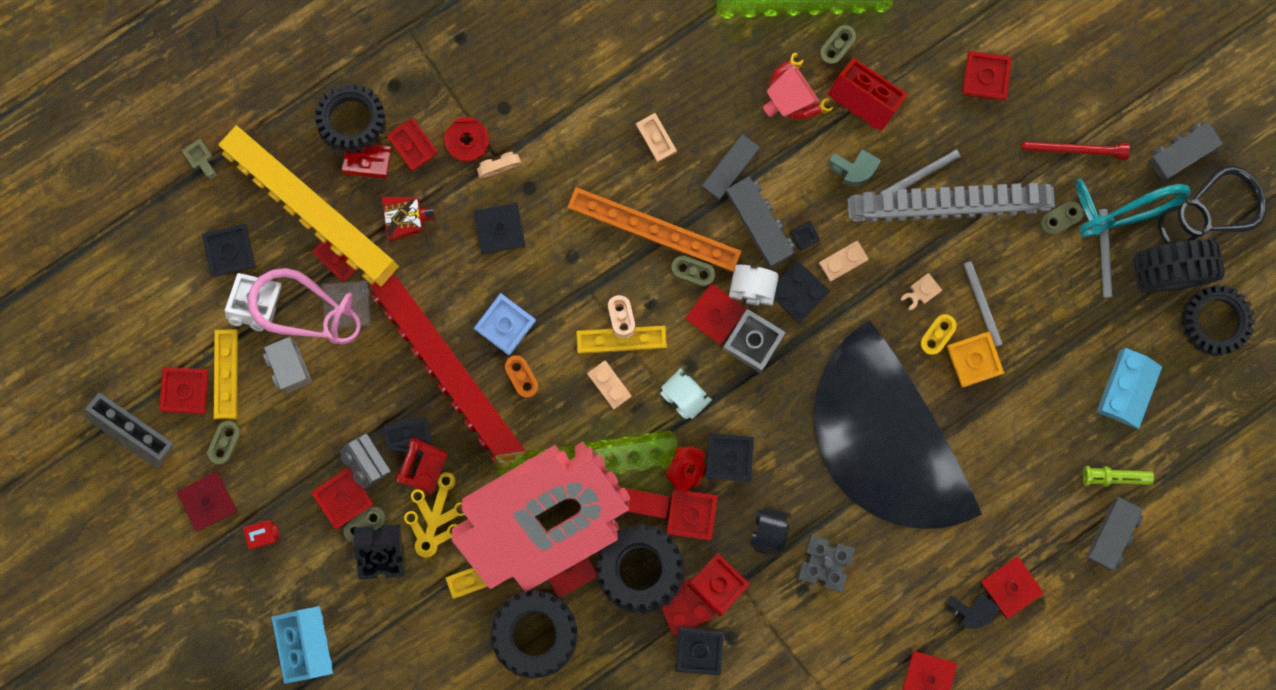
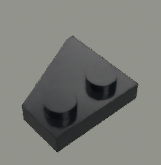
M427 417L382 426L387 449L407 454L410 438H416L433 445ZM418 450L416 455L422 457L424 452Z

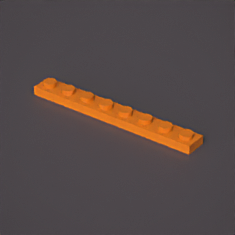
M575 187L568 205L569 210L732 273L741 254V251L577 187Z

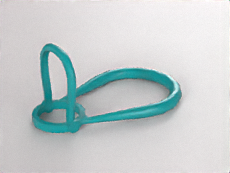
M1078 178L1075 182L1076 190L1089 219V222L1082 225L1078 231L1081 237L1098 236L1109 228L1158 217L1163 211L1179 206L1182 202L1186 201L1191 194L1190 187L1184 184L1169 185L1145 194L1111 214L1098 216L1083 180ZM1180 193L1171 201L1152 210L1116 222L1113 218L1161 197Z

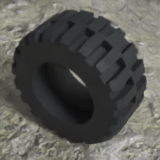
M1213 239L1191 240L1156 246L1135 253L1133 258L1137 287L1143 293L1172 291L1206 285L1222 280L1225 275L1221 247Z
M640 524L639 527H634L633 525L626 526V530L617 531V541L600 550V559L596 564L598 582L604 594L620 609L633 614L641 613L642 615L649 614L651 611L658 612L662 610L661 607L670 605L674 596H678L680 593L681 584L683 585L685 579L683 556L667 533L660 531L659 528L654 526L650 528L643 524ZM648 549L654 552L661 560V577L649 589L642 591L633 590L626 586L621 579V563L632 551Z
M543 591L519 593L502 604L494 616L492 628L490 629L491 646L498 661L508 671L515 673V675L532 679L547 677L566 665L574 653L578 640V628L575 617L566 603L555 595ZM528 613H541L547 616L554 624L556 630L553 646L549 651L539 656L524 654L517 648L513 640V629L516 622Z

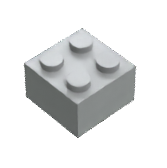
M747 309L724 345L723 350L761 373L786 332Z
M288 337L264 347L266 351L263 354L268 367L273 369L275 374L272 375L275 386L279 387L280 390L282 389L289 393L313 383L297 342L292 338Z

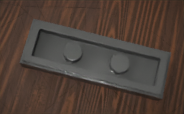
M742 134L702 185V188L720 200L725 194L726 189L733 184L760 147Z

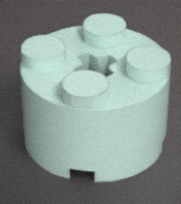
M680 368L661 387L663 391L660 394L669 403L675 402L679 406L676 410L682 417L693 419L712 399L710 397L705 399L706 393L690 376L686 374L682 376L684 371Z

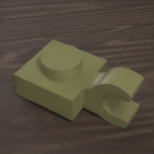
M201 139L182 150L195 171L201 167L210 180L218 176L209 164V161L214 158Z

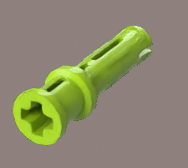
M1084 466L1083 469L1084 486L1102 484L1104 487H1108L1111 483L1153 485L1154 481L1152 471L1111 470L1108 466H1104L1103 469Z

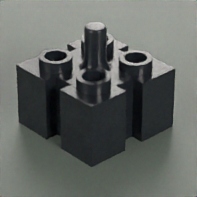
M400 524L383 525L382 528L374 530L373 526L355 528L353 547L357 560L359 580L378 578V574H386L387 578L405 576L406 557L404 545H402Z

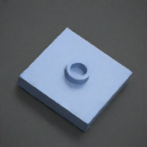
M500 293L473 329L510 356L534 325L536 319Z

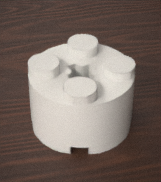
M736 265L729 297L737 300L747 299L746 303L758 306L759 303L773 305L778 274L760 267L753 269L749 265Z

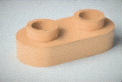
M508 152L501 155V159L496 161L489 159L481 162L480 167L477 168L479 177L487 178L519 166L521 164L519 155Z
M621 295L614 296L608 303L612 329L618 338L627 339L635 332V321L630 301ZM619 307L623 308L622 311H617L616 309ZM627 327L628 329L622 331L620 328Z

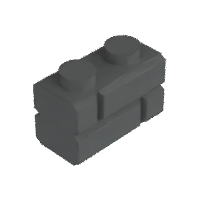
M367 434L346 444L339 451L342 462L349 466L353 472L354 481L361 485L363 489L380 481L391 472Z

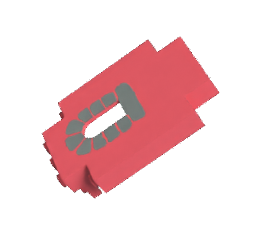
M583 442L575 446V458L569 461L566 453L563 450L559 451L557 446L554 445L462 498V511L468 519L452 528V541L489 589L513 576L522 589L527 592L617 541V530H619V527L614 518L629 510L628 500H630V496L625 488L619 487L615 474L612 471L608 472L603 458L600 454L596 455L592 448H587ZM565 499H575L580 503L581 509L576 515L548 531L545 530L535 517Z

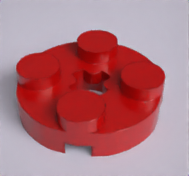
M462 117L455 120L447 128L444 142L452 158L461 162H473L485 155L489 146V135L487 129L478 120L471 117ZM465 134H469V137L473 138L469 145L461 142Z
M692 446L679 447L676 450L675 456L665 475L674 488L688 492L690 491L688 488L696 487L700 484L707 466L703 462L704 452Z

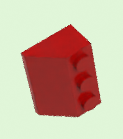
M854 57L840 73L827 93L834 102L843 105L852 114L861 117L871 127L881 132L908 95Z

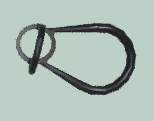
M1233 165L1220 167L1209 177L1192 200L1188 199L1182 202V205L1163 211L1158 219V229L1166 244H1173L1165 231L1163 223L1168 213L1178 211L1180 226L1185 232L1192 235L1187 241L1195 240L1197 237L1207 234V231H1252L1263 223L1267 212L1266 197L1256 178L1245 169ZM1233 174L1241 177L1249 184L1256 196L1257 213L1255 218L1248 223L1212 227L1209 211L1198 199L1224 175ZM1191 205L1201 211L1205 220L1203 230H1194L1187 224L1184 217L1185 207Z

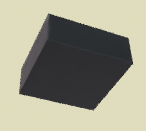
M811 221L790 231L800 251L820 241Z

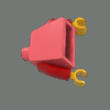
M797 53L792 54L790 61L780 65L772 74L769 82L770 88L767 90L772 100L763 106L764 111L769 117L780 111L783 117L808 119L821 113L826 114L833 109V107L830 109L824 107V103L830 99L825 98L820 102L800 72L799 68L802 66L803 60L798 63L794 61L798 55Z

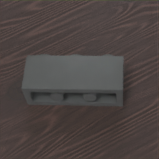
M1200 122L1188 129L1190 134L1185 137L1180 134L1170 141L1172 145L1166 149L1164 146H1161L1152 152L1153 157L1148 162L1162 183L1223 144L1209 122L1201 125Z
M1120 497L1114 498L1085 558L1107 570H1114L1115 567L1119 568L1124 558L1122 553L1125 547L1128 548L1132 543L1134 536L1131 534L1134 528H1138L1143 520L1141 515L1143 509Z

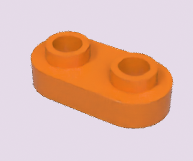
M517 355L508 358L505 363V370L516 391L521 397H533L538 391V382L526 360ZM514 364L521 365L519 371H514L512 367ZM525 383L531 384L532 387L529 391L523 389Z

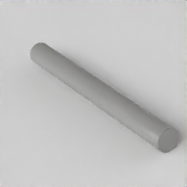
M956 149L885 190H892V194H896L898 189H905L960 158V153Z
M1099 209V216L1108 215V209ZM1109 229L1100 233L1103 298L1112 297Z
M972 261L963 264L988 332L991 334L994 346H1000L1003 343Z

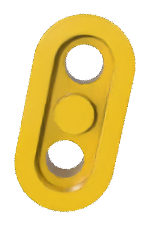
M947 314L940 315L935 319L920 341L921 350L925 354L935 355L942 350L956 330L955 319ZM946 323L948 329L942 330L940 324ZM929 340L935 343L934 348L928 347L927 342Z

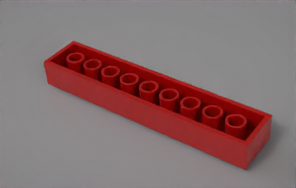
M393 273L382 286H379L376 282L370 285L373 290L370 295L380 307L383 305L386 307V310L383 311L393 325L397 323L400 326L397 331L406 343L411 341L413 346L410 349L419 360L424 359L426 361V364L423 365L432 378L437 376L440 380L437 383L438 387L446 397L449 394L451 395L453 400L450 403L459 414L462 412L467 418L464 419V422L472 432L477 430L480 435L477 438L485 450L491 449L494 454L490 457L499 469L503 466L507 470L528 454L397 276Z

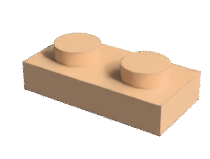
M656 113L636 123L639 132L657 163L677 153Z
M857 240L819 262V265L829 282H832L869 259Z
M603 361L587 373L613 410L632 397L606 361Z

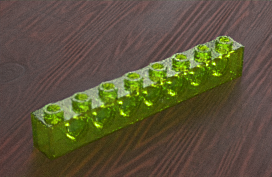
M671 430L585 442L584 444L587 448H592L596 455L600 454L604 462L609 455H613L610 461L605 462L608 472L624 474L628 470L634 469L644 471L654 466L669 467L677 450V437ZM577 444L557 447L559 451L563 450L566 453L569 461L575 458V446ZM549 448L495 455L496 477L499 478ZM657 448L654 454L649 455L652 449ZM635 452L633 457L627 458L629 453Z

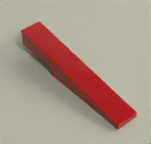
M625 488L630 496V500H628L629 510L627 512L667 518L670 496ZM565 499L566 501H572V502H577V503H579V502H578L577 500H575V499Z

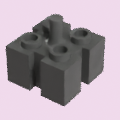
M810 535L804 552L809 554L808 562H801L797 579L811 584H816L817 580L824 581L822 587L843 592L847 574L842 573L844 565H851L855 548L836 543L834 548L829 547V540Z

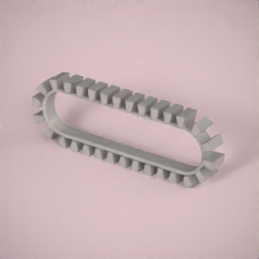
M1020 183L1012 184V188H1007V184L997 185L998 189H993V185H983L982 190H978V186H969V190H964V186L954 187L955 191H950V187H940V192H935V188H926V192H921V188L911 189L912 193H907V189H898L897 194H892V190H883L882 195H875L872 191L864 192L863 195H852L848 198L849 220L853 219L855 222L867 220V223H875L877 218H883V222H892V218H897V221H906V217H911V221L920 220V216H924L925 220H934V216H938V219H948V215H952V219L962 218L961 214H966V218H976L975 214L979 213L980 217H989V213H994V217L1003 216V212H1008V216H1017L1018 211L1035 214L1037 213L1036 209L1038 211H1049L1051 208H1055L1054 188L1050 184L1038 185V183H1028L1026 187L1021 188Z

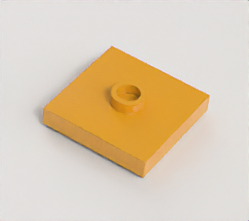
M990 332L946 346L961 388L1004 374Z

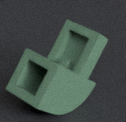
M862 149L854 164L834 153L827 165L831 166L830 170L834 173L846 175L842 184L859 186L866 183L872 177L881 160Z

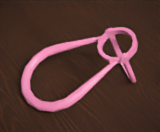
M288 268L271 270L261 275L251 286L247 299L249 312L255 322L269 332L283 335L325 337L333 344L350 343L359 335L361 329L360 319L351 309L353 301L351 293H347L340 305H338L309 277L300 271ZM288 277L296 279L335 307V309L325 317L323 333L278 325L265 319L259 312L257 306L259 290L265 283L274 278ZM341 314H345L355 320L357 327L353 335L341 339L338 338L337 325ZM334 316L331 326V335L327 325L328 321Z

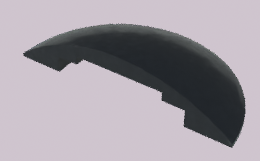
M869 320L852 332L835 350L818 384L814 405V427L817 445L830 475L842 491L858 506L870 514L896 525L920 529L944 528L970 521L982 515L969 483L932 413L889 345Z

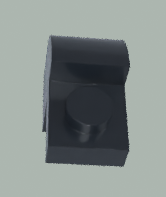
M977 594L969 607L953 596H948L944 602L948 606V612L956 617L962 616L957 624L966 628H980L987 625L1000 608L982 594Z

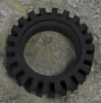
M345 83L340 84V89L334 86L331 88V93L326 91L324 93L325 98L319 99V106H316L315 121L322 140L324 139L328 147L331 145L335 151L340 149L341 153L346 154V151L350 150L351 154H356L355 150L360 149V152H364L366 146L369 148L373 147V141L378 142L380 140L379 135L384 133L383 126H385L386 121L383 104L379 100V96L376 93L373 94L372 89L368 87L366 90L362 84L356 87L355 83H350V87H346ZM355 101L362 103L368 108L371 113L370 123L359 134L351 136L342 135L330 125L331 114L339 104Z
M1214 285L1200 290L1189 298V302L1184 306L1185 311L1181 315V317H1184L1183 321H1181V326L1185 328L1183 334L1189 337L1187 340L1189 344L1193 343L1195 345L1193 348L1202 350V353L1211 354V356L1226 355L1244 346V343L1249 341V335L1253 334L1254 331L1252 325H1255V319H1252V315H1255L1254 310H1250L1249 306H1251V303L1244 300L1246 296L1243 293L1238 294L1237 289H1229V286L1226 285L1222 287ZM1219 300L1225 302L1233 308L1237 315V328L1235 333L1227 340L1216 341L1210 339L1202 332L1199 326L1200 310L1209 301Z

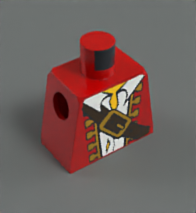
M382 197L386 234L389 242L424 232L423 221L435 220L434 207L421 208L418 198Z

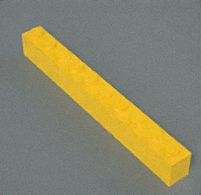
M237 125L218 144L224 150L222 155L231 163L234 160L238 162L237 168L246 176L249 173L255 178L252 181L261 189L264 187L270 190L268 195L277 203L280 200L285 203L283 208L292 216L295 213L301 217L299 222L308 230L313 227L317 231L314 235L323 243L328 240L332 244L330 249L339 257L344 254L348 258L346 263L354 270L360 268L364 272L362 276L370 284L376 282L379 286H382L399 267L393 259Z

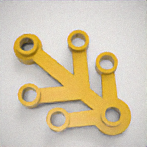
M448 472L440 474L437 483L440 488L432 512L422 490L417 489L411 493L412 501L417 503L428 524L426 533H424L418 523L417 513L409 511L404 516L405 522L411 526L417 537L415 550L421 557L428 558L433 556L439 544L452 538L450 530L457 525L452 524L448 527L447 531L435 536L437 527L458 516L465 515L464 513L459 514L457 512V507L462 505V502L457 503L453 509L441 515L448 490L453 489L456 485L454 475ZM444 477L450 478V484L447 486L442 483ZM416 492L422 494V498L419 501L414 499ZM409 514L415 515L414 522L407 520ZM424 542H429L430 549L427 551L422 548Z

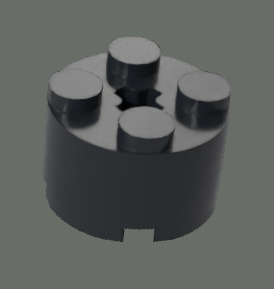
M764 507L763 510L758 509L755 522L759 526L757 532L753 531L750 543L754 547V551L782 557L783 554L779 549L785 548L790 526L787 524L788 520L786 518L791 519V513Z

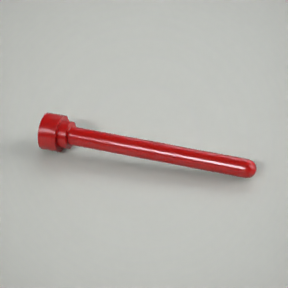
M1023 142L1021 144V148L1028 151L1113 155L1114 158L1127 161L1129 157V143L1115 144L1114 147L1043 142Z

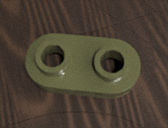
M842 25L838 27L822 46L820 58L826 65L837 64L856 40V32L851 26ZM846 35L848 40L842 41L840 36ZM831 51L835 54V56L833 58H829L827 56V52Z
M1067 202L1042 217L1040 221L1041 230L1047 235H1055L1080 221L1083 216V209L1076 202ZM1069 209L1075 211V216L1069 214ZM1049 220H1055L1056 226H1051Z
M679 256L672 263L673 275L681 280L702 287L710 285L714 280L715 272L709 264L686 256ZM680 265H685L687 267V270L685 272L679 271L678 267ZM701 272L707 273L708 277L706 279H701L699 277V274Z
M224 421L218 426L208 449V457L213 463L221 465L230 460L241 435L240 427L236 423ZM231 428L233 435L228 437L226 431ZM223 449L224 455L219 458L217 451Z
M370 507L349 521L344 527L346 539L354 542V535L351 533L353 527L373 526L374 530L381 528L386 521L384 511L378 507ZM372 514L377 515L378 519L376 522L370 521Z

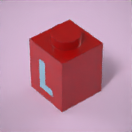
M272 520L243 527L248 549L250 550L278 543L277 537H280L279 527Z

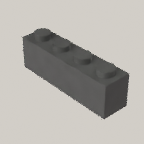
M749 176L726 189L725 194L767 266L771 269L792 257L795 246L789 237L785 238L782 230H784L782 223L778 218L774 219L771 214L773 209L767 199L763 200L760 195L761 188L756 180L752 181Z
M100 392L85 408V419L158 470L171 455L173 450V443Z

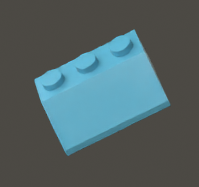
M1128 348L1120 350L1096 413L1139 429L1162 366L1149 357Z
M320 606L271 617L284 684L333 674Z

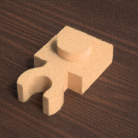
M927 273L910 287L913 293L904 294L900 300L904 301L906 298L912 300V305L907 308L910 311L917 306L918 300L924 305L940 293L942 289L932 276Z

